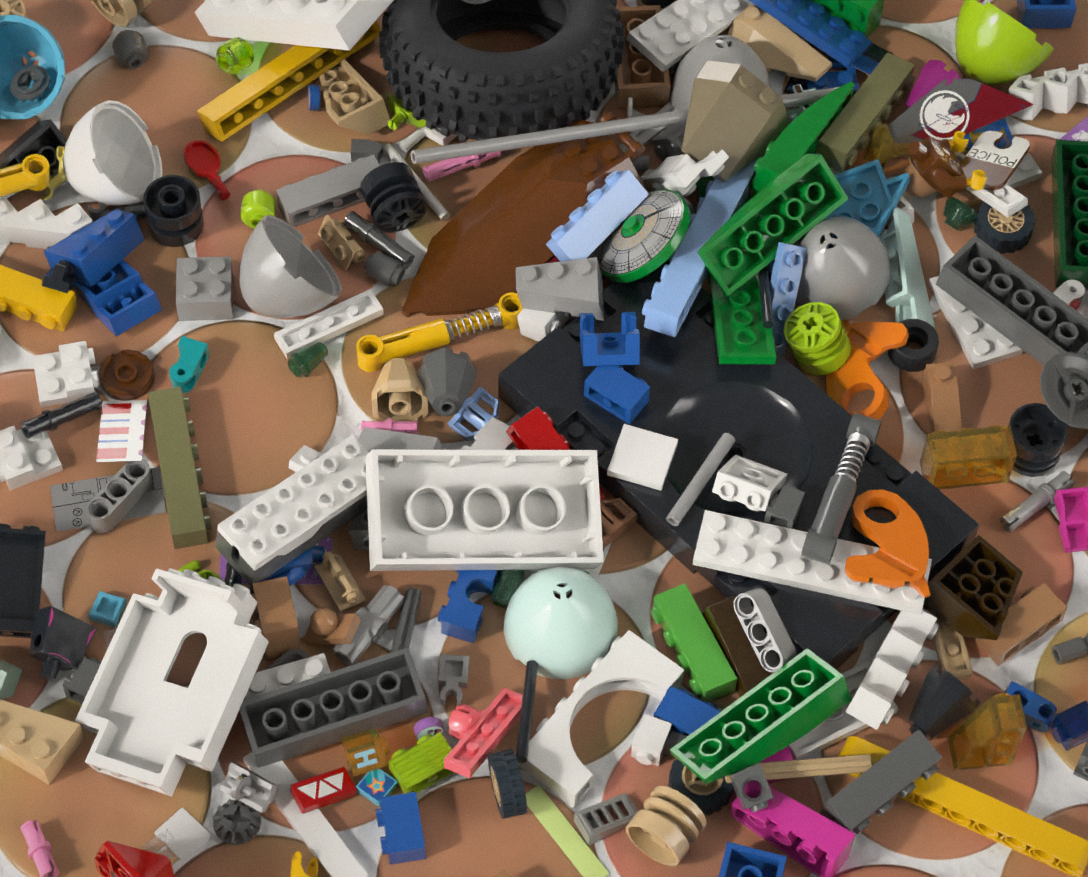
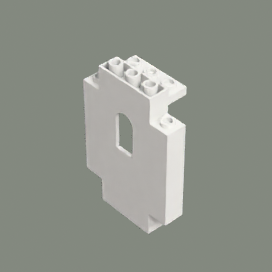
M169 568L168 571L156 569L152 576V580L162 589L159 598L149 593H145V596L133 593L75 722L79 723L86 731L97 734L85 760V763L95 771L173 796L186 764L213 771L269 641L261 634L262 630L248 624L258 603L249 594L250 590L239 584H234L231 587L225 585V582L211 576L207 580L188 569L180 572ZM193 633L204 634L207 638V646L189 687L185 688L166 682L184 640Z

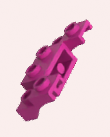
M1088 487L1057 490L1054 502L1060 521L1058 530L1064 553L1088 551Z

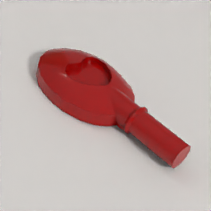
M194 140L189 142L184 148V160L188 168L196 175L208 178L209 183L214 187L222 200L228 199L231 194L222 182L221 177L218 176L221 168V159L217 150L205 141Z

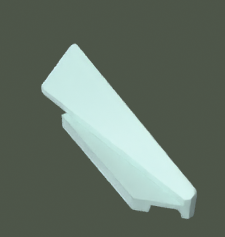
M896 207L892 211L894 219L889 228L883 229L879 235L881 242L888 252L891 266L890 281L885 291L886 304L892 308L896 306V323L906 319H920L928 322L935 328L911 218L906 212Z

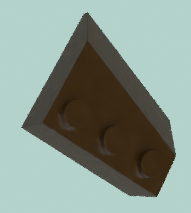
M978 535L931 580L928 585L930 596L924 598V604L963 637L997 640L1023 572Z

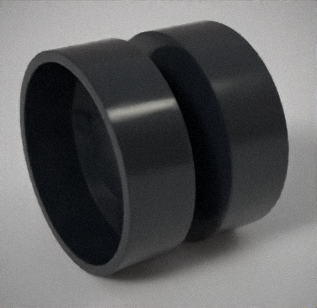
M166 175L148 185L144 192L143 202L148 230L152 238L156 242L169 247L184 246L197 239L203 230L204 220L200 193L195 183L180 175Z

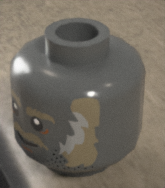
M124 30L116 36L112 43V49L117 62L124 68H139L149 57V50L145 39L137 31Z

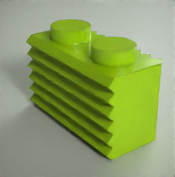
M441 732L434 736L427 734L421 737L417 745L409 750L402 748L396 751L391 756V760H389V771L395 780L398 781V785L404 794L420 793L422 790H426L427 787H431L433 784L454 773L444 768V758L452 749Z

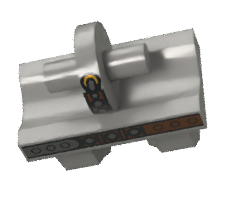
M230 762L228 774L219 788L231 795L232 798L247 804L261 813H266L269 804L274 802L278 792L276 784L237 762Z

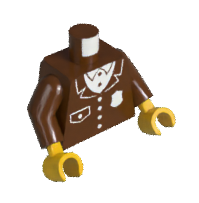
M962 131L955 132L951 141H948V139L936 141L928 137L921 143L918 141L913 142L908 148V154L911 156L920 176L949 199L958 190L966 189L967 186L975 190H981L987 181L985 172L982 170H974L971 178H966L955 153L950 150L951 148L956 152H963L969 139H963L965 133Z

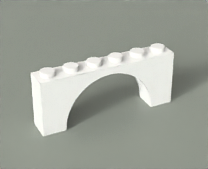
M630 630L623 637L618 636L612 642L609 648L610 652L605 657L600 656L591 668L592 672L586 678L583 676L577 681L573 688L574 692L569 698H562L557 704L553 716L550 719L545 718L539 724L536 735L529 740L527 762L518 763L520 768L573 808L590 790L593 784V774L578 759L571 744L570 728L578 712L592 699L602 694L619 690L643 692L662 701L670 686L677 689L683 683L684 669Z

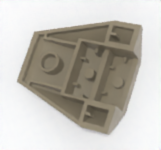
M707 60L694 79L681 151L688 154L695 162H699L712 151L717 154L720 150H724L729 158L723 163L725 165L724 169L715 176L724 183L764 154L769 143L772 140L776 141L789 125L782 96L741 64Z

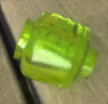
M240 37L231 38L220 45L216 51L218 67L231 75L239 74L250 67L254 61L252 45Z

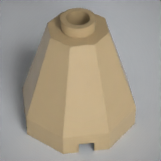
M404 358L391 359L384 365L372 391V412L375 419L379 420V416L384 421L387 419H393V421H418L422 414L423 418L428 415V398L418 378L417 371L413 364Z

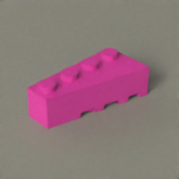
M756 781L749 782L745 786V793L750 798H755L760 792V787ZM770 784L768 785L774 798L767 800L769 806L761 810L751 812L750 808L742 809L738 797L733 801L730 812L733 818L817 877H834L849 858L855 833L779 792Z

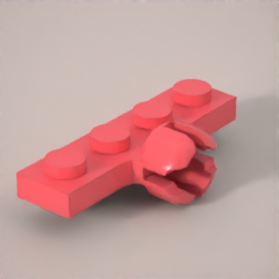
M503 688L492 703L483 711H478L476 708L466 704L458 705L449 718L448 725L450 729L448 733L451 737L460 741L444 758V768L471 778L486 760L488 754H491L519 720L523 695Z

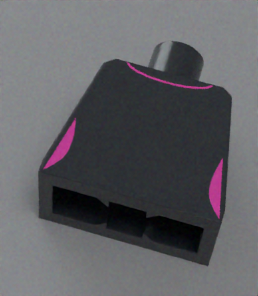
M53 606L38 609L35 614L29 654L31 657L43 662L39 677L47 681H56L59 670L67 671L77 667L89 647L97 628Z

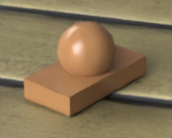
M319 608L310 616V625L303 640L308 645L351 644L361 618L357 614H335L329 608Z

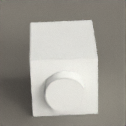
M644 714L632 743L631 757L644 765L654 764L659 766L664 747L671 734L672 723Z

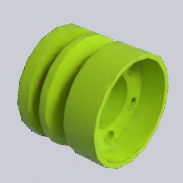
M822 302L807 303L794 310L785 321V338L798 366L804 372L812 375H826L838 370L849 358L851 344L837 311L831 305Z

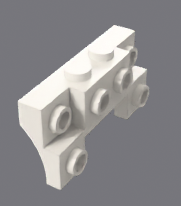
M720 150L717 154L712 151L699 162H695L688 154L667 157L656 170H646L640 179L647 192L666 189L686 197L696 189L697 185L695 183L701 177H714L724 169L725 165L723 163L729 156L724 150Z

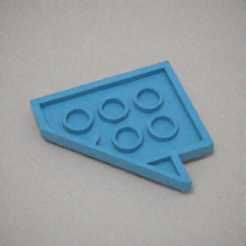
M878 159L834 175L847 195L848 200L828 216L853 218L865 224L879 237L893 209L897 206L910 183L908 172L886 180ZM830 235L831 238H838L836 235ZM830 245L827 249L833 248L835 245Z

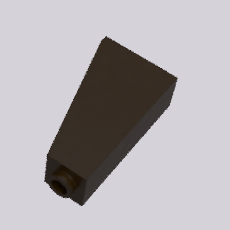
M735 596L708 606L702 615L737 677L735 690L739 697H742L769 677L770 673L761 665L735 613Z

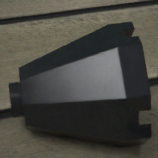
M936 665L927 673L908 719V723L911 726L909 731L914 734L917 730H920L929 741L971 717L981 704L978 698L974 702L969 698L973 692L950 672L944 670L939 674L938 670L940 667Z

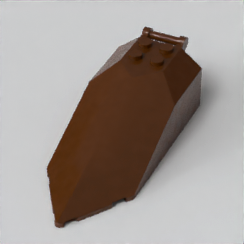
M607 112L596 123L617 120L612 112ZM577 119L573 124L566 127L592 124L594 122ZM627 132L614 135L628 148L625 152L608 135L537 145L516 157L431 238L427 252L402 307L403 315L410 317L412 313L419 312L424 313L426 316L469 314V310L495 306V303H499L500 298L506 293H517L516 267L549 263L555 257L554 253L546 245L552 238L551 233L557 227L564 226L570 220L569 215L576 208L583 207L588 202L587 197L594 190L601 189L606 184L605 179L608 175L616 170H630L645 189L632 161L640 157L646 147L640 141H635Z

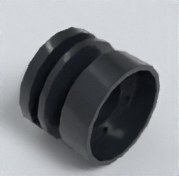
M403 162L383 164L369 172L361 182L360 191L368 208H370L369 211L377 228L383 232L394 233L406 230L418 223L427 212V202L418 187L409 165Z
M1031 403L1016 409L1010 417L1003 441L1002 453L1005 462L1015 472L1029 477L1044 476L1053 471L1059 462L1066 441L1067 424L1059 420L1046 404Z

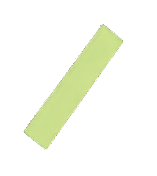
M540 785L525 794L529 809L583 877H606L609 875L606 868Z

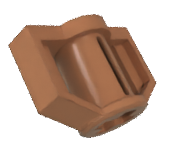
M621 498L600 501L602 531L606 534L602 537L603 549L609 543L619 539L626 529L638 519L637 513ZM614 506L625 518L619 520L608 507Z

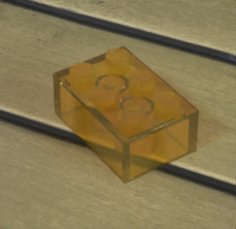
M991 425L980 429L963 428L959 431L949 432L938 430L927 434L920 458L922 476L939 490L1008 483L1017 456L1010 426Z

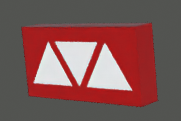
M345 767L291 784L289 789L302 814L356 796L357 789Z

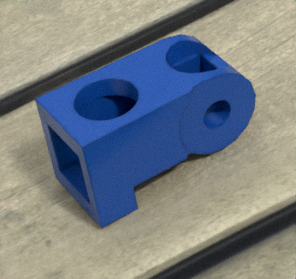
M1011 681L1002 695L995 714L1003 718L1009 716L1021 723H1025L1035 731L1047 732L1057 712V708L1049 700Z

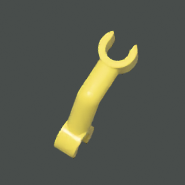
M65 146L57 147L56 155L59 160V171L56 176L50 179L49 185L45 188V194L39 198L41 200H49L53 196V190L67 181L63 168Z

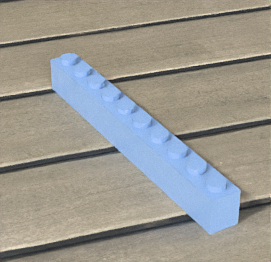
M757 159L724 183L715 176L714 181H709L705 193L706 197L700 198L697 214L693 213L691 215L688 231L679 248L671 255L670 265L665 264L662 270L661 282H655L651 300L647 299L642 309V315L645 316L644 328L676 337L709 273L697 251L729 218L743 207L751 192L749 189L750 184L756 175L753 169Z

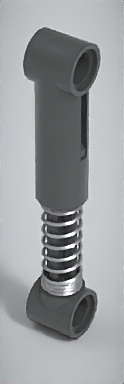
M854 412L847 431L846 439L848 441L835 475L828 482L813 525L807 533L801 556L827 565L830 564L840 531L857 490L856 479L858 478L860 467L863 465L862 462L865 460L864 456H866L869 447H874L881 420Z

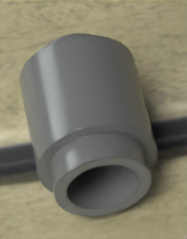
M378 251L374 255L369 254L364 263L366 276L388 286H391V284L398 286L406 270V267L402 266L400 261Z

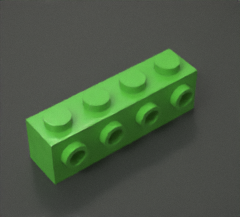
M682 584L655 595L653 608H651L652 617L655 623L661 624L665 631L663 632L665 642L669 648H674L677 654L676 661L678 666L683 668L684 672H687L693 694L695 696L699 695L702 702H710L735 692L737 677L687 585Z

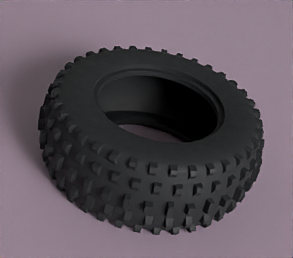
M393 0L386 8L387 12H383L382 31H379L380 58H383V67L385 71H388L386 75L389 84H392L393 92L397 98L403 99L402 106L406 111L412 109V116L417 121L424 119L427 128L432 130L437 127L441 129L443 136L449 137L451 134L459 136V141L466 142L468 139L485 140L559 129L573 124L577 119L588 120L591 116L590 111H597L600 108L602 101L606 99L612 89L613 81L617 79L618 68L623 61L625 37H623V22H619L621 18L620 11L615 8L617 6L616 0H490L481 4H470L462 0ZM500 28L523 30L548 40L539 46L515 52L481 51L456 42L461 37L477 31Z

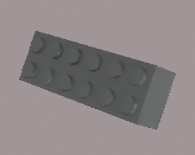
M977 236L969 240L943 265L935 285L1043 366L1054 355L1064 352L1079 353L1088 357V319Z
M408 647L243 700L240 713L257 766L260 768L428 713V708Z

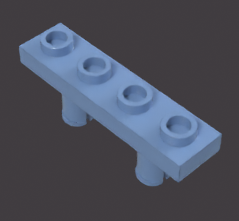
M779 242L775 260H772L767 266L768 274L771 276L770 292L774 326L772 327L774 346L779 354L784 355L787 344L784 325L789 315L794 311L807 248Z

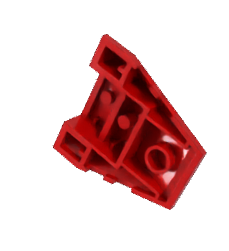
M108 840L102 844L97 856L94 858L97 871L103 877H175L171 862L167 856Z

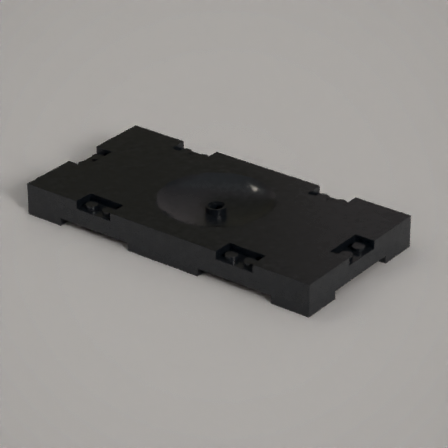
M669 259L656 270L640 279L625 283L613 282L603 290L604 321L596 320L594 316V333H621L622 313H636V329H639L640 333L639 365L620 366L632 376L643 379L650 386L649 402L630 424L584 396L585 380L597 366H583L580 347V317H576L563 329L559 326L498 374V397L518 416L523 417L536 407H539L541 411H545L551 417L552 426L557 433L562 434L567 439L570 450H597L599 483L614 496V499L621 498L637 513L638 519L636 522L693 574L699 572L727 599L733 596L736 598L739 594L756 588L765 590L782 620L797 655L808 648L837 670L857 652L859 645L898 611L893 608L692 565L705 510L764 523L766 511H753L743 503L724 500L719 494L712 492L718 471L734 455L787 473L784 485H792L805 492L802 508L793 529L808 532L813 525L828 482L835 475L848 441L846 435L852 415L776 350L775 364H719L711 297L702 287L676 337L644 328L645 316L642 315L644 303L647 299L651 300L654 284L656 281L661 282L662 270L665 264L670 265ZM624 424L678 439V445L662 491L607 475V470ZM723 433H729L735 438L734 444L680 524L673 526L666 520V517ZM875 443L874 447H869L866 456H864L865 460L862 462L863 465L860 467V472L856 479L857 490L838 539L879 548L878 544L863 536L854 528L851 519L852 507L857 496L868 490L883 489L895 493L905 500L918 514L925 529L929 546V559H932L928 582H930L975 539L980 524L919 472L910 473ZM782 487L778 490L776 494H780ZM871 507L864 511L870 520L877 523H889L897 519L892 511L884 507ZM750 599L751 606L754 608V603ZM763 625L764 632L767 634V630Z

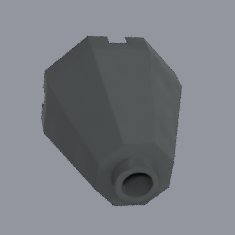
M444 347L424 355L421 368L419 367L417 375L435 412L449 417L459 413L477 378V369L467 353L460 351V354L453 353V349Z

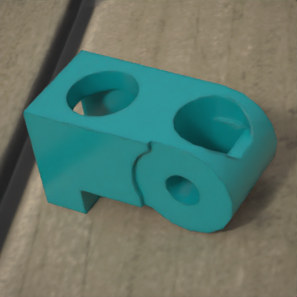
M182 336L178 343L180 357L178 362L171 366L169 375L172 388L181 387L182 393H188L195 387L210 355L206 343Z

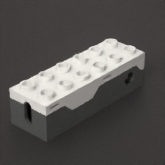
M351 435L219 523L215 548L253 588L252 583L263 581L368 509L365 457L369 452Z

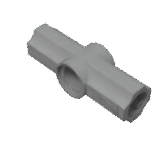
M383 585L367 607H361L355 613L361 618V622L352 643L337 644L333 649L334 654L340 661L346 665L356 664L371 643L375 644L382 638L388 627L389 620L404 602V597L396 588L391 585Z

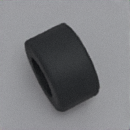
M920 319L903 320L899 323H903L908 330L909 337L907 341L919 343L923 348L911 349L905 345L900 348L889 349L888 356L892 363L902 370L908 372L925 370L926 364H932L936 357L939 346L938 334L935 328L926 321Z

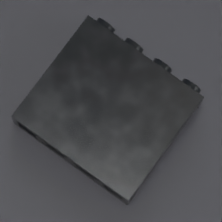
M0 524V637L29 639L32 637L35 614L40 608L46 531H40L39 527L24 526L23 529H13L8 524Z

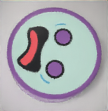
M437 717L421 719L413 728L417 741L427 734L434 736L439 732L443 735L445 732L442 720Z

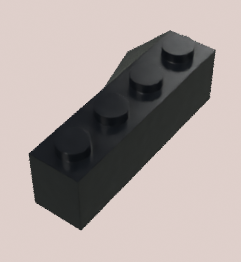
M51 119L38 121L0 154V169L23 163L27 156L39 154L48 160L50 176L55 175L59 171V160L56 155L57 147L66 146L67 140ZM19 192L6 195L5 197L8 198V197L13 196V195H15V194H17V193H19Z

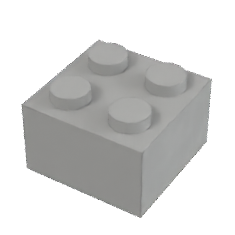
M231 256L177 258L176 308L179 321L233 320L234 273Z

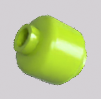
M254 190L244 196L241 204V220L248 227L254 229L266 215L275 216L276 201L268 192Z

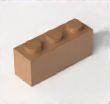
M1045 583L1036 589L1031 587L1023 593L1018 602L1015 604L1013 602L1010 603L1008 614L1002 624L1001 633L997 640L976 638L975 642L999 666L1060 623L1064 618L1067 606Z

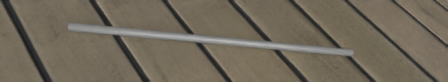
M839 87L780 96H782L785 108L809 105ZM689 109L412 150L411 160L413 164L683 124L687 122Z

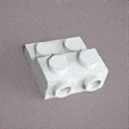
M86 341L58 345L59 352L33 356L41 408L72 402L95 392L94 387H99L97 370H91V364H96L93 347L87 348Z
M15 426L0 430V482L6 481L10 491L63 471L62 464L47 431L27 439L21 429L16 431Z
M734 455L718 471L712 492L719 494L724 500L743 503L753 511H766L768 506H770L774 493L776 494L785 484L787 473Z

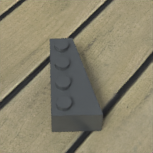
M917 730L828 800L820 814L858 835L871 824L869 820L875 815L882 816L894 806L892 801L898 796L905 798L916 788L914 783L923 777L927 780L939 770L937 764L943 757L923 733Z

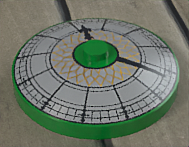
M666 189L649 192V195L599 245L598 251L596 250L597 260L601 272L608 279L619 283L640 279L660 267L675 252L682 242L690 222V209L681 196L672 190Z

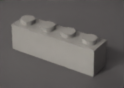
M373 154L365 158H359L349 164L334 167L330 171L319 175H312L297 183L287 184L276 190L278 207L285 221L295 228L322 218L325 215H330L365 202L360 191L361 182L369 172L380 165Z

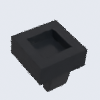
M60 259L59 264L56 263L54 269L51 268L43 276L41 286L68 293L75 286L77 279L76 275L69 274L71 262Z

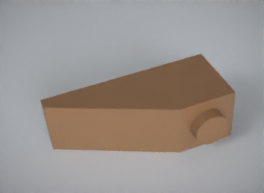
M953 362L926 364L922 386L935 452L963 450L959 390Z

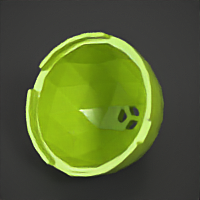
M964 0L955 28V49L959 67L968 79H973L985 85H999L1016 80L1019 76L1029 74L1052 54L1054 48L1047 42L1041 45L1035 40L1037 34L989 2L982 5L978 0Z

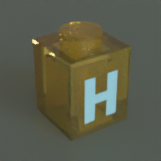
M375 728L341 738L347 764L353 776L388 766L385 755L390 754L387 740L385 737L380 738Z

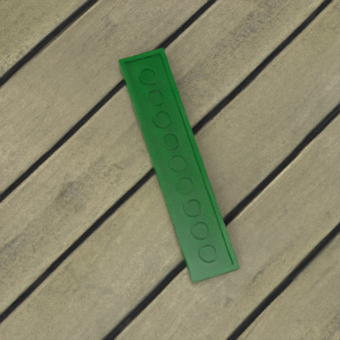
M713 176L701 177L695 183L697 185L696 195L698 203L701 197H706V189L709 181H714ZM751 192L749 193L744 205L751 199ZM709 272L707 276L719 364H775L776 352L772 328H764L762 322L758 274L756 273L727 297Z

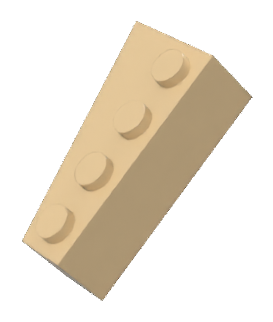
M0 700V756L50 785L85 739L81 725Z

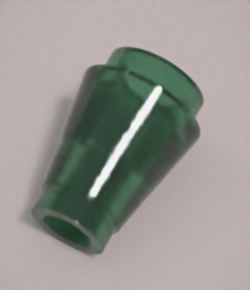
M317 342L292 353L287 362L290 371L298 378L309 376L328 355V349L322 342Z
M498 570L490 601L497 606L506 608L513 594L525 581L523 578L524 570Z

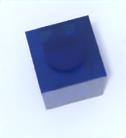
M1086 700L1056 714L1051 725L1054 739L1059 744L1061 743L1066 751L1088 740V703Z

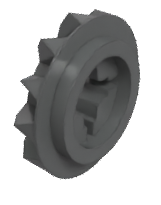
M36 65L28 66L14 75L10 83V90L15 99L18 98L23 103L28 99L34 102L35 97H43V92L50 90L49 83L52 80L45 68ZM32 79L35 83L32 85L33 87L29 89L28 87L30 86Z
M229 799L227 803L222 806L219 805L215 815H213V828L216 835L228 844L240 845L249 842L257 835L261 827L260 812L239 800ZM240 812L241 819L244 822H239L234 831L232 821L229 818H235L236 814Z

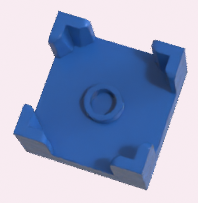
M635 312L622 313L621 333H594V314L580 313V347L583 366L639 365L640 333L639 329H636Z

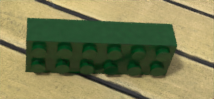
M1056 139L1051 156L1055 287L1058 288L1065 281L1072 279L1081 282L1084 288L1088 290V141Z

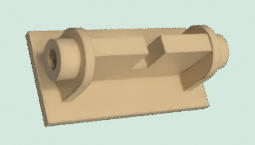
M325 215L318 235L343 269L347 271L351 262L360 263L365 258L363 255L364 250L360 248L354 239L349 240L352 235L341 220L331 219L329 215Z
M332 551L326 552L322 556V563L315 565L314 568L340 613L365 602L366 598L342 557L333 554Z

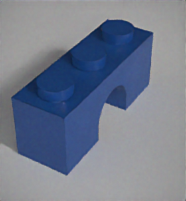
M457 570V573H459L457 581H452L448 589L447 597L450 598L447 606L442 605L438 615V622H441V634L470 643L475 642L483 622V606L471 602L468 597L475 592H485L493 595L502 570Z

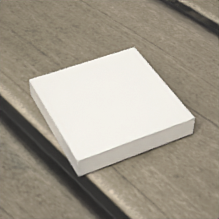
M624 424L609 464L607 475L662 491L678 445V439Z

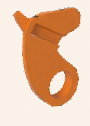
M843 320L841 322L848 335L851 352L843 366L832 373L826 374L827 395L853 416L854 412L848 411L851 398L860 391L873 390L875 391V396L871 405L865 410L855 413L880 419L889 406V393L872 371L870 362L889 349L905 346L909 337L908 330L903 323H848L847 320Z
M883 489L868 490L857 496L851 512L853 526L863 536L871 539L880 547L879 551L872 555L848 557L844 570L846 576L854 582L876 584L891 589L909 586L915 589L923 598L929 597L930 590L925 579L929 546L925 529L918 514L899 495ZM871 507H884L892 511L897 519L889 523H877L870 520L864 511Z

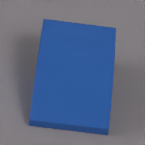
M121 260L94 286L90 287L75 283L74 286L92 312L116 337L162 310L156 293L143 283L140 274L124 260Z

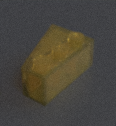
M1000 693L990 697L947 738L954 770L1013 764L1027 729L1020 694Z

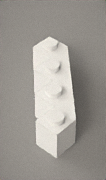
M1088 63L1080 64L1077 70L1066 71L1065 68L1044 71V76L1032 78L1030 74L1019 76L1009 88V94L1034 105L1013 113L1011 116L1022 120H1033L1042 108L1052 110L1055 113L1067 114L1076 102L1088 105Z
M5 196L0 197V244L11 245V242L26 244V247L48 249V246L55 245L93 223V220L78 203L55 216L41 199L17 212Z
M925 608L922 609L921 615L902 610L899 612L871 666L861 681L858 690L849 703L846 713L876 730L880 724L887 725L894 712L890 706L895 695H903L910 682L905 679L910 667L917 668L925 654L921 651L926 637L932 640L940 626L935 623L938 618L937 615Z

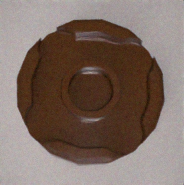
M129 349L121 350V353L115 355L114 353L109 355L102 362L99 370L102 389L107 395L116 400L129 401L138 399L149 391L155 378L153 365L149 358L139 351Z

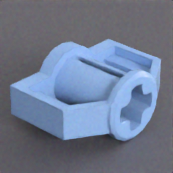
M479 387L471 397L465 400L459 413L454 415L448 422V425L465 440H474V435L478 431L470 432L460 424L461 421L466 419L480 430L492 417L498 420L500 403L482 387ZM482 399L494 409L493 415H490L477 403Z

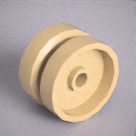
M91 0L99 13L108 21L120 27L128 26L136 18L137 13L143 12L153 1Z

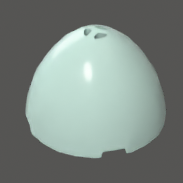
M556 566L532 574L519 586L509 601L504 616L503 632L506 644L516 660H520L525 665L529 660L537 662V675L551 679H571L592 672L591 668L600 656L605 657L610 652L609 648L612 642L618 637V618L609 594L593 576L583 570L572 567ZM572 592V595L567 599L566 594ZM554 593H555V594H559V595L561 596V598H560V599L556 598V597L554 596Z

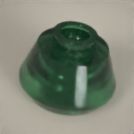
M954 197L946 200L943 215L947 217L944 221L946 224L958 230L960 226L965 229L976 221L977 212L973 208Z

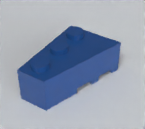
M115 209L44 250V253L52 269H54L56 263L59 264L60 259L71 262L69 274L77 276L76 283L92 287L142 243L144 237L134 214Z

